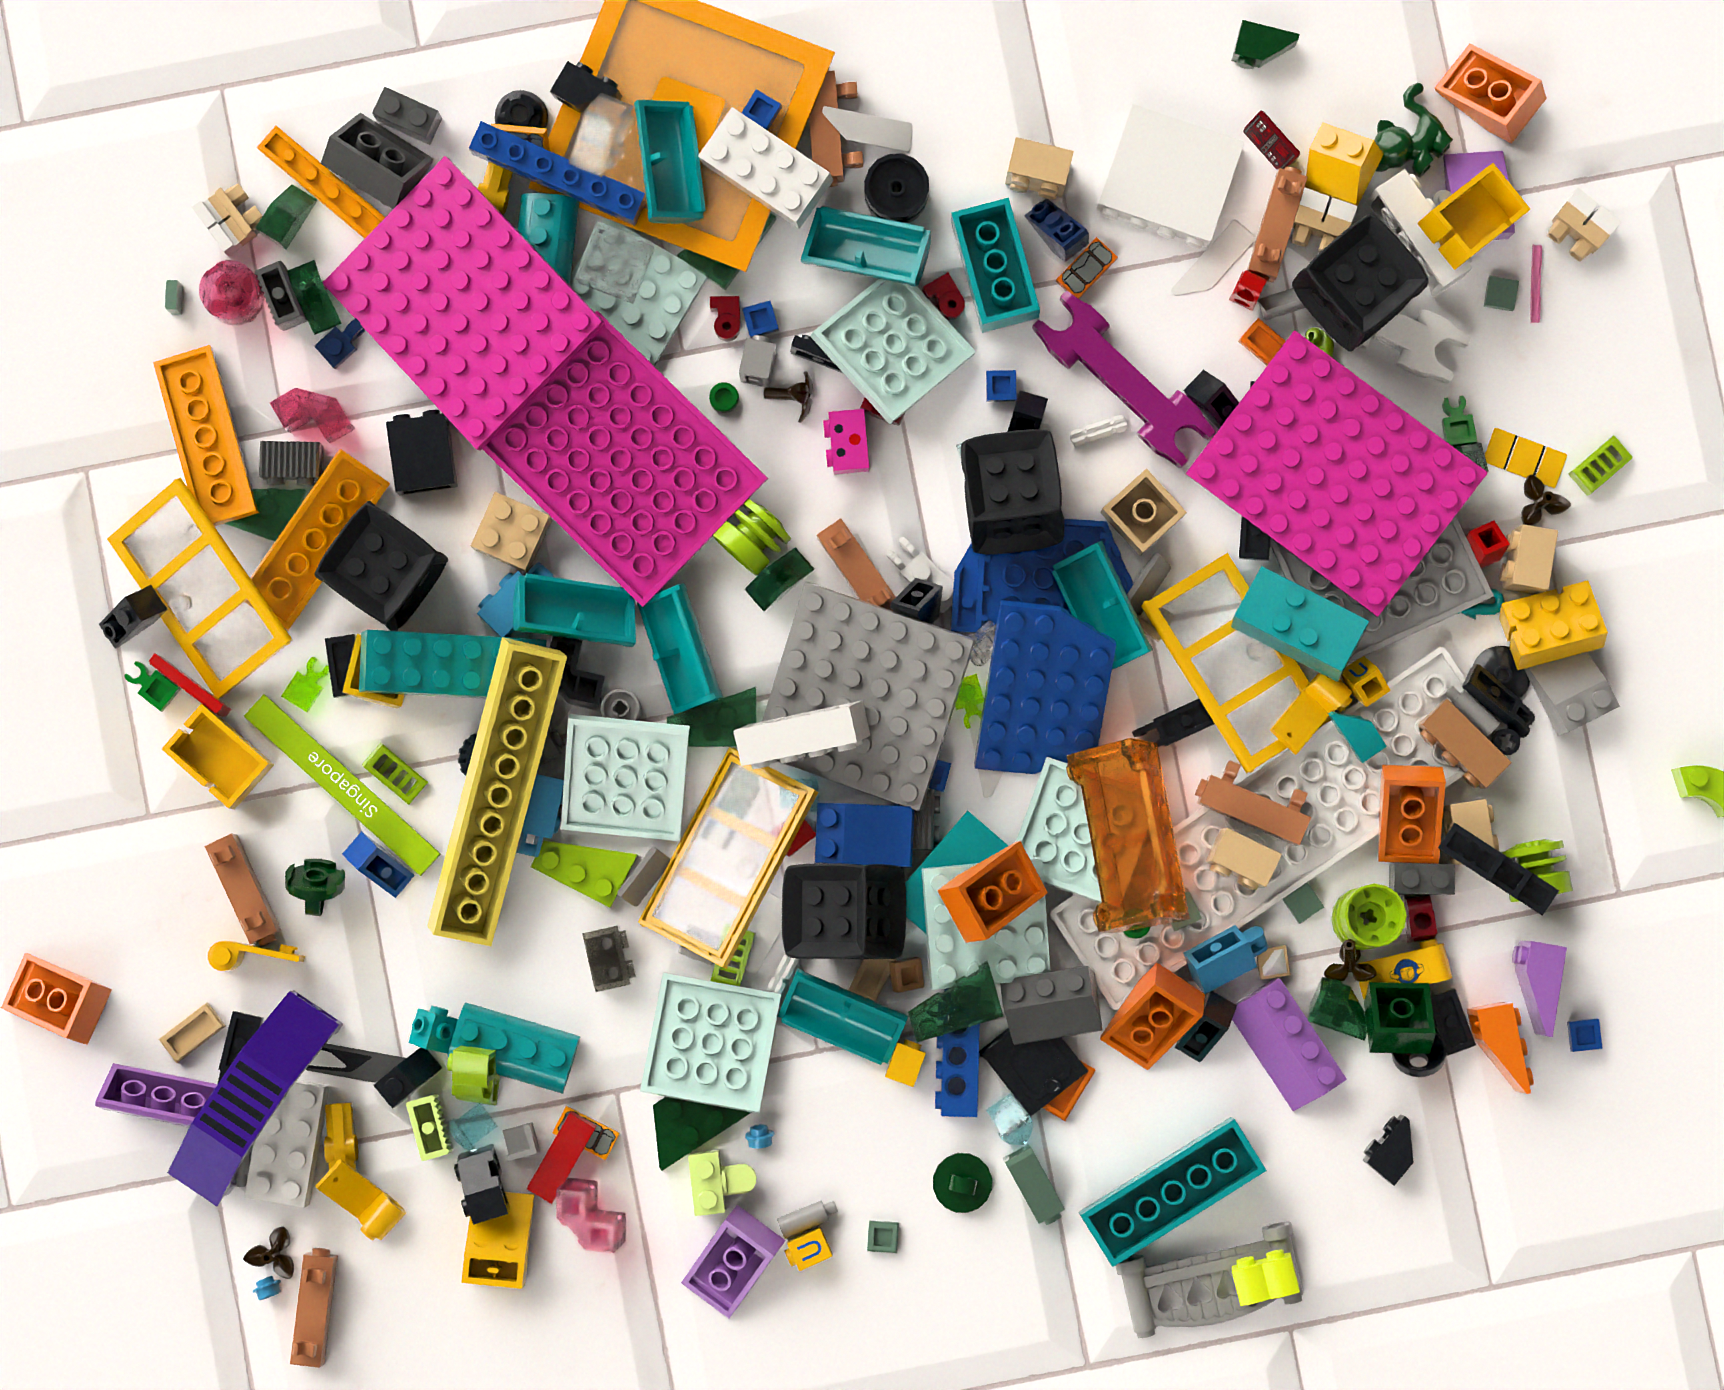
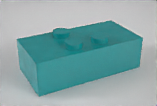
M1009 197L951 212V224L981 332L985 333L1038 319L1040 307Z
M1261 566L1233 617L1231 627L1338 682L1360 643L1369 621Z
M967 810L905 882L906 917L926 934L922 868L980 863L1008 847V845Z

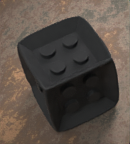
M1369 213L1340 234L1306 268L1302 269L1294 278L1292 287L1302 304L1324 330L1340 346L1352 352L1400 313L1412 298L1422 293L1429 284V279L1422 266L1398 237L1380 219Z
M1029 429L993 433L970 438L961 444V465L965 477L964 489L972 548L975 553L1007 554L1051 547L1063 541L1064 516L1061 510V483L1055 444L1050 431Z
M367 501L356 511L322 557L314 575L357 608L384 624L390 631H398L414 614L441 576L448 558L445 554L436 551L423 538L393 516L375 506L371 501Z
M814 863L790 865L786 868L782 886V940L785 954L788 957L796 959H896L902 956L906 938V885L904 874L900 867L886 864L861 866L842 863Z

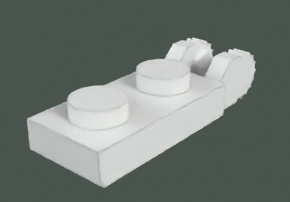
M902 537L899 540L900 546L909 552L914 559L906 566L894 551L889 549L885 555L901 571L900 574L909 583L915 578H919L943 586L940 614L943 615L952 606L954 583L922 551L919 553L905 537Z

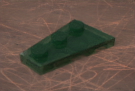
M252 489L258 513L225 523V525L275 542L302 504L307 492L306 489Z
M756 687L668 716L667 724L690 726L688 747H737L734 730L748 724L757 723Z

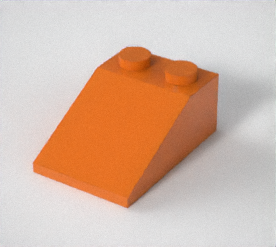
M1470 43L1435 87L1437 93L1480 126L1511 144L1547 99L1542 80Z
M1382 765L1378 862L1439 864L1440 849L1438 847L1441 844L1446 785L1443 767Z
M1016 841L962 872L937 890L965 943L987 940L1048 893L1021 841Z
M25 953L1 1008L64 1038L88 1045L112 989Z
M1156 963L1135 985L1101 1034L1100 1040L1146 1070H1149L1203 1017L1205 994L1159 963Z

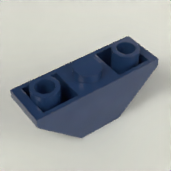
M1049 199L1037 203L1031 211L1024 215L1050 250L1064 262L1068 261L1089 244V232Z

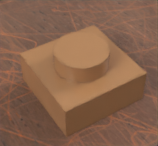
M911 957L889 962L893 992L901 993L924 987L921 958Z

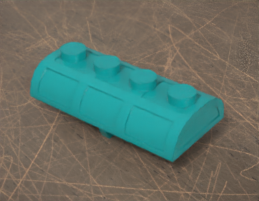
M635 101L634 107L649 222L682 224L703 219V212L706 211L700 159L698 157L699 151L693 106L689 105V102Z
M526 193L521 195L518 222L519 233L570 285L579 201L559 194Z
M821 206V208H816L800 261L803 264L826 267L917 287L927 263L931 245V231L925 230L923 226Z
M1102 541L1053 565L1054 570L1052 573L1072 616L1082 622L1089 623L1098 632L1105 633L1115 639L1116 649L1112 670L1153 651Z
M526 573L525 576L518 577L515 585L513 628L515 631L521 632L525 631L634 647L636 644L635 599L623 587Z
M685 583L677 584L657 593L645 607H642L637 602L654 653L652 657L657 662L674 715L699 708L723 698Z
M797 968L777 1017L782 1018L781 1023L881 1065L883 1062L888 1064L909 1015L900 1013L872 999L865 998Z
M465 1002L452 1037L448 1057L450 1053H453L454 1049L461 1045L496 1050L495 1062L498 1075L563 1094L581 1036Z

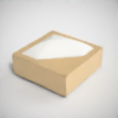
M1286 945L1268 948L1265 952L1256 956L1260 980L1291 975Z

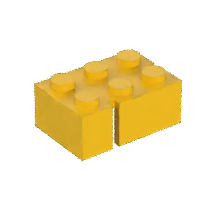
M1492 163L1431 210L1417 224L1433 244L1436 242L1440 243L1439 252L1452 268L1456 270L1531 209L1497 166Z
M1588 580L1564 586L1560 594H1558L1557 589L1501 604L1499 620L1507 642L1510 641L1509 648L1517 670L1600 649L1605 646L1608 631Z
M201 704L184 723L187 728L193 729V731L189 734L186 730L178 729L161 749L202 786L210 788L208 791L228 809L235 810L274 764L219 715Z

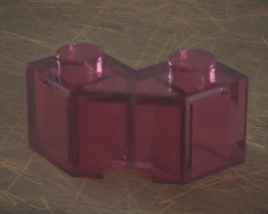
M294 388L269 402L281 424L289 433L314 419L324 438L331 444L356 429L343 405L334 397Z
M569 1177L556 1189V1218L564 1227L567 1225L578 1237L577 1242L584 1250L613 1254L626 1242V1213L598 1209V1181Z

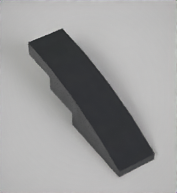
M1456 823L1453 824L1438 847L1542 916L1560 891Z

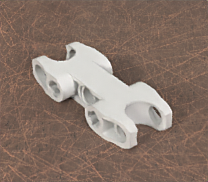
M1421 310L1416 320L1398 313L1377 333L1358 346V348L1366 349L1371 338L1401 352L1396 361L1398 367L1418 377L1448 384L1451 382L1454 373L1438 363L1435 358V348L1440 343H1449L1459 348H1466L1471 337L1457 328L1448 319L1431 311Z

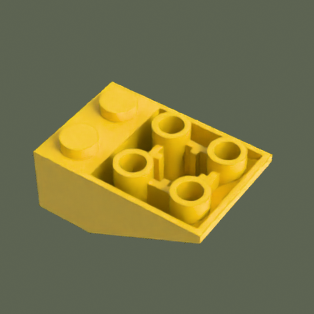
M505 1192L510 1206L508 1214L474 1225L470 1216L461 1283L522 1289L525 1286L535 1194Z

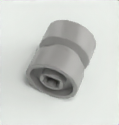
M616 689L605 695L601 703L602 717L639 721L642 707L640 701L633 693L625 689Z

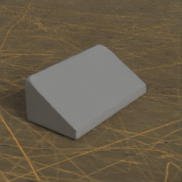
M1293 288L1258 299V304L1265 320L1306 308L1297 297Z
M1157 552L1152 555L1127 594L1137 615H1141L1143 612L1141 605H1143L1144 601L1152 599L1171 570L1170 564Z
M651 847L618 890L617 895L637 907L664 873L670 858L656 847Z

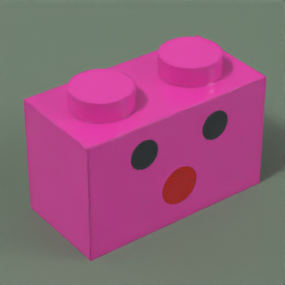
M864 409L828 412L829 420H823L824 437L831 438V449L826 450L827 468L833 467L834 475L869 472Z

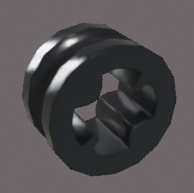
M1500 729L1492 735L1491 742L1504 755H1512L1520 747V737L1512 729ZM1506 734L1510 736L1509 741L1513 743L1512 747H1505V750H1502V743L1498 741L1499 737H1506Z

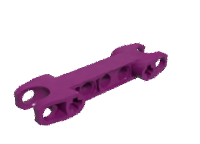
M1065 291L1059 300L1072 315V325L1066 330L1057 331L1038 319L1032 325V329L1041 339L1047 351L1065 368L1070 369L1079 360L1145 423L1136 432L1138 437L1155 454L1167 459L1181 469L1188 460L1175 445V433L1180 429L1189 428L1209 440L1215 433V430L1205 419L1199 407L1184 393L1177 390L1168 399L1102 337L1110 328L1106 319L1091 305Z

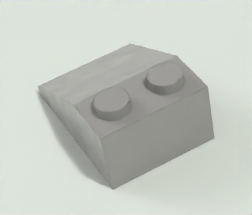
M1587 652L1525 668V672L1557 736L1568 733L1620 707L1607 679Z

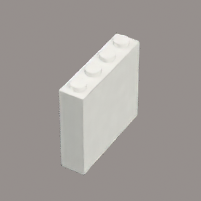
M1132 103L1096 209L1102 211L1101 215L1106 218L1118 220V217L1129 220V224L1135 228L1146 229V227L1158 230L1157 234L1162 237L1174 239L1176 236L1185 239V243L1195 248L1208 247L1245 141Z

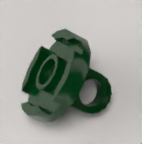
M305 859L304 865L295 867L294 863L285 871V888L290 895L305 900V915L321 916L324 901L335 898L345 889V871L343 869L341 871L336 869V863L330 860Z
M957 1152L946 1157L937 1165L933 1174V1190L937 1200L945 1208L955 1213H969L979 1209L988 1200L992 1191V1176L988 1166L979 1157L970 1153Z

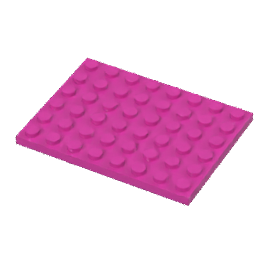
M446 156L436 164L322 282L354 318H357L362 327L474 448L479 451L606 324Z
M596 310L595 313L606 324L495 435L483 450L642 607H645L713 537V534L734 515L736 510L740 509L743 503L769 478Z
M1295 330L1186 472L1188 477L1262 532L1266 533L1270 538L1376 617L1385 609L1488 474L1483 468Z

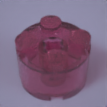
M233 260L221 261L207 270L200 280L199 296L204 307L213 317L224 324L242 325L252 322L264 304V293L259 286L260 282L256 280L257 276L241 262ZM233 288H235L237 294L229 298L226 295L227 292H232Z

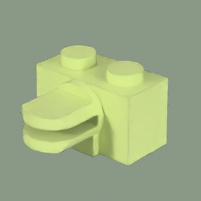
M719 1150L695 1152L688 1155L695 1216L725 1213V1196L749 1193L756 1184L757 1176L755 1170L750 1165L721 1166Z

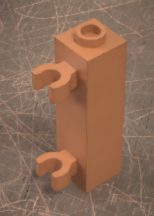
M835 70L828 71L809 117L812 161L830 172L833 182L829 188L838 186V182H844L843 168H863L862 151L842 154L840 133L822 113L824 106L838 109L837 99L858 98L857 82L836 84Z
M1294 167L1279 168L1275 175L1247 267V271L1271 283H1274L1278 276L1308 177L1301 175L1302 171Z
M840 518L816 535L818 541L858 599L893 611L890 606L891 602L896 598L843 520Z
M1231 760L1227 762L1221 778L1209 775L1207 780H1200L1195 795L1199 796L1197 804L1295 846L1301 844L1311 817L1300 813L1308 793L1294 789L1288 806L1281 805L1233 784L1241 765Z
M231 833L204 846L249 944L259 943V946L262 947L277 940L275 934L282 930L237 834Z
M312 1248V1252H307L303 1255L290 1358L291 1365L320 1368L325 1364L338 1255L330 1254V1249Z

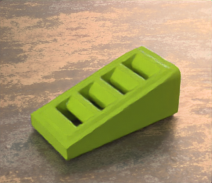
M1613 435L1568 474L1581 490L1589 496L1633 457ZM1611 445L1623 458L1619 462L1608 450ZM1603 453L1613 464V467L1610 469L1599 455ZM1595 460V462L1605 472L1604 475L1601 476V474L1591 464L1592 461ZM1587 468L1597 481L1593 483L1583 472V469Z
M382 743L375 748L362 764L367 771L408 805L428 783V781ZM385 753L388 758L376 770L373 766ZM393 762L397 763L396 768L385 778L383 776L384 772ZM404 769L407 774L395 786L392 782ZM412 777L415 778L417 781L406 794L403 793L401 790Z
M726 924L720 947L732 925ZM746 931L743 937L746 940L745 946L739 944L737 950L743 951L742 957L734 955L732 961L740 963L739 969L731 966L725 969L715 964L710 981L741 986L756 932ZM720 970L737 974L736 979L733 980L720 976Z

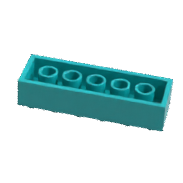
M365 630L361 632L359 692L486 699L502 637ZM504 637L546 647L547 639Z
M1230 1117L1078 1213L1108 1262L1114 1267L1267 1170L1236 1120Z

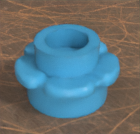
M759 1124L750 1127V1131L745 1134V1139L748 1140L750 1148H766L772 1145V1137L775 1133L769 1130L767 1125Z
M273 1276L255 1282L257 1288L252 1290V1293H256L259 1301L282 1292L279 1286L281 1280L274 1281Z

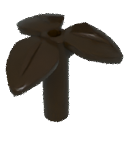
M807 371L803 372L805 382L796 383L789 388H764L765 399L793 400L801 403L802 411L798 420L799 423H802L807 417L812 406L810 395L813 394V384Z
M1529 475L1524 483V494L1527 498L1533 500L1534 503L1523 507L1521 520L1525 525H1536L1542 518L1541 508H1544L1551 515H1557L1568 510L1571 503L1562 495L1553 494L1550 491L1544 493L1545 486L1542 481L1534 475Z
M1351 939L1344 941L1339 951V957L1344 964L1333 963L1324 971V976L1335 982L1345 981L1349 972H1352L1355 981L1359 982L1371 980L1377 974L1374 967L1367 963L1356 964L1361 957V951L1356 949L1355 942Z
M281 1226L273 1230L269 1236L271 1249H267L263 1245L254 1246L247 1251L243 1260L255 1267H263L273 1262V1271L278 1276L291 1279L294 1273L293 1260L290 1256L280 1254V1251L290 1245V1235L288 1230Z

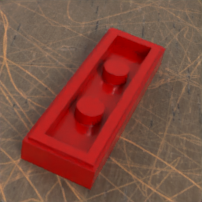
M154 653L150 658V665L215 714L227 717L232 710L164 657Z
M571 1111L526 1189L552 1204L597 1125Z

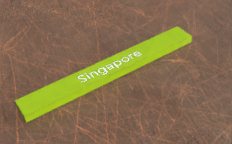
M263 694L244 715L250 723L419 876H422L441 855L437 849L268 696Z

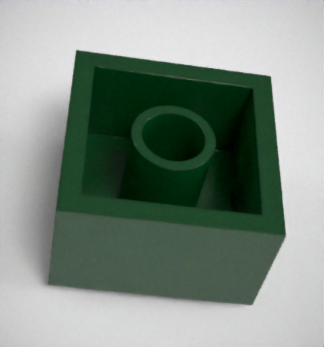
M1369 982L1364 1000L1369 1052L1430 1054L1436 1032L1429 983Z

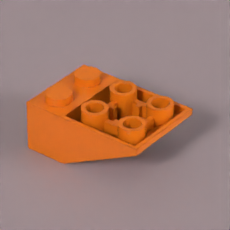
M1508 1002L1467 1008L1474 1041L1515 1091L1530 1094V1086L1534 1085V1080L1530 1067L1526 1068L1524 1056L1528 1055L1525 1039L1519 1036L1518 1026H1521L1519 1009L1514 1008L1513 1003Z

